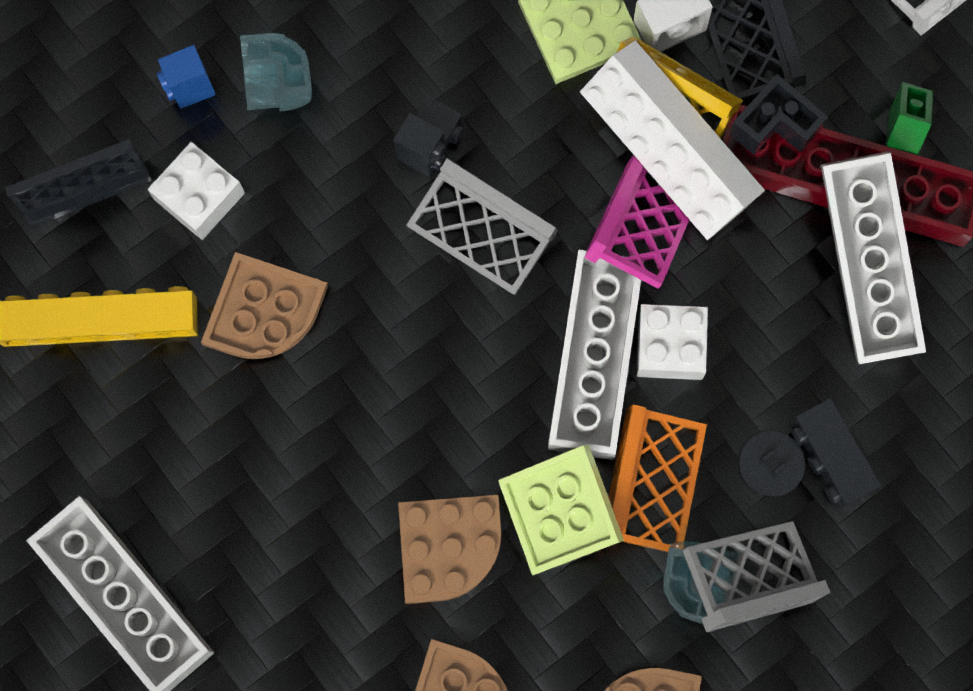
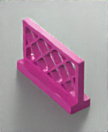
M633 154L621 175L584 258L595 264L601 258L659 289L684 234L689 218L661 186L650 188L645 178L646 172H649ZM665 192L670 205L659 207L654 194ZM645 196L651 209L640 211L635 198ZM674 212L679 224L669 226L663 214ZM655 216L660 228L649 230L644 218ZM635 220L640 232L629 234L624 222ZM664 235L669 248L658 250L653 237ZM644 239L650 252L638 254L633 241ZM624 243L630 256L623 258L612 252L613 246ZM654 259L659 270L658 274L655 275L646 270L642 261Z

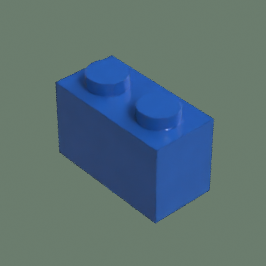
M194 45L158 59L162 70L156 73L162 88L166 92L169 101L175 99L180 109L216 95Z

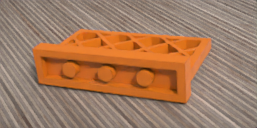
M634 404L626 409L608 495L624 539L622 542L673 554H682L707 424L646 410V407ZM648 419L659 421L667 434L653 442L646 432ZM669 424L676 425L678 427L672 430ZM684 427L697 430L694 444L686 450L675 435L677 431ZM670 437L680 454L666 462L656 445ZM645 440L648 446L642 449ZM651 449L661 466L646 474L640 465V458L643 453ZM693 450L692 458H690L687 453ZM683 457L689 467V473L686 478L678 482L668 465ZM663 469L674 486L659 495L649 478ZM637 472L642 477L638 481H636ZM645 482L654 499L640 507L633 497L634 487ZM684 483H686L685 491L681 487ZM676 489L683 499L682 509L671 514L662 498ZM657 502L667 518L652 527L643 510ZM631 504H632V506H633V508L635 509V511L632 512L631 514H629V512H630V507H631ZM638 514L648 531L639 537L626 535L628 520ZM680 515L678 524L675 518ZM670 522L677 532L675 545L663 543L656 530ZM651 534L654 541L644 538Z

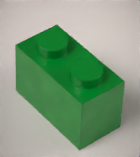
M901 83L888 114L887 147L918 155L932 124L933 91L909 83Z

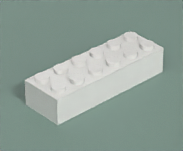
M636 40L615 53L580 91L707 240L731 222L765 191Z
M883 152L822 164V175L857 362L863 364L926 352L891 153Z
M578 250L548 450L566 453L589 444L593 457L614 460L641 280L601 258L595 264L584 258L586 251Z
M79 496L26 540L150 691H171L215 653L88 500Z

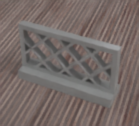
M446 159L440 168V174L406 226L505 290L516 295L549 242H552L558 233V230L471 173ZM445 181L455 188L457 201L439 205L437 192ZM460 192L464 193L470 198L461 199ZM434 198L435 206L428 207ZM475 201L481 204L484 218L466 222L463 204ZM459 206L462 223L444 227L440 209ZM487 209L496 215L488 217ZM436 211L440 228L426 231L417 225L424 213ZM504 219L509 222L511 235L493 239L490 221ZM486 223L489 240L471 244L467 226ZM514 226L522 230L523 233L515 234ZM463 228L467 245L452 248L447 243L445 231ZM441 233L442 241L432 234ZM531 236L540 242L533 254L520 256L517 244L518 238ZM513 240L516 258L498 261L494 244ZM490 245L494 262L484 265L477 264L474 261L472 249ZM468 250L469 258L460 253V251ZM528 259H529V261L527 262V264H526L525 267L523 268L521 261H524V260H528ZM517 262L520 275L512 286L502 280L499 266ZM495 267L496 275L487 269Z
M793 521L690 546L683 550L708 615L701 619L706 632L811 604L831 593L826 580L817 581ZM785 532L790 543L789 550L776 543L779 533ZM753 540L766 547L763 557L750 550ZM727 546L740 553L737 564L723 556ZM772 552L785 559L782 570L769 562ZM703 553L714 560L710 571L701 566L697 554ZM746 558L759 565L756 577L743 569ZM792 564L800 569L805 581L800 582L789 575ZM720 565L733 572L730 584L716 576ZM766 571L779 578L775 589L763 582ZM739 578L753 585L749 596L736 588ZM713 584L726 592L723 603H715L711 592Z

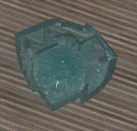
M267 33L240 36L247 110L279 107V111H287L302 107L310 102L312 87L309 61L305 49L303 50L297 42L285 37V34Z
M686 541L672 543L669 547L664 575V594H666L670 605L680 614L679 616L703 623L701 619L708 615L683 553L685 548L702 543ZM725 550L723 556L737 564L740 553ZM703 553L697 554L701 566L710 571L714 560ZM720 565L716 576L730 584L733 572ZM713 584L711 592L715 603H723L726 592Z

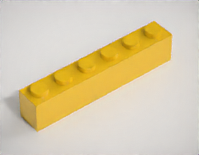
M170 287L168 292L157 293L154 289L142 288L137 289L136 294H123L122 291L108 290L103 292V296H90V293L75 292L71 293L68 298H58V295L41 294L38 295V299L25 300L23 296H8L5 298V301H0V345L3 347L198 336L197 297L193 291H188L187 287Z

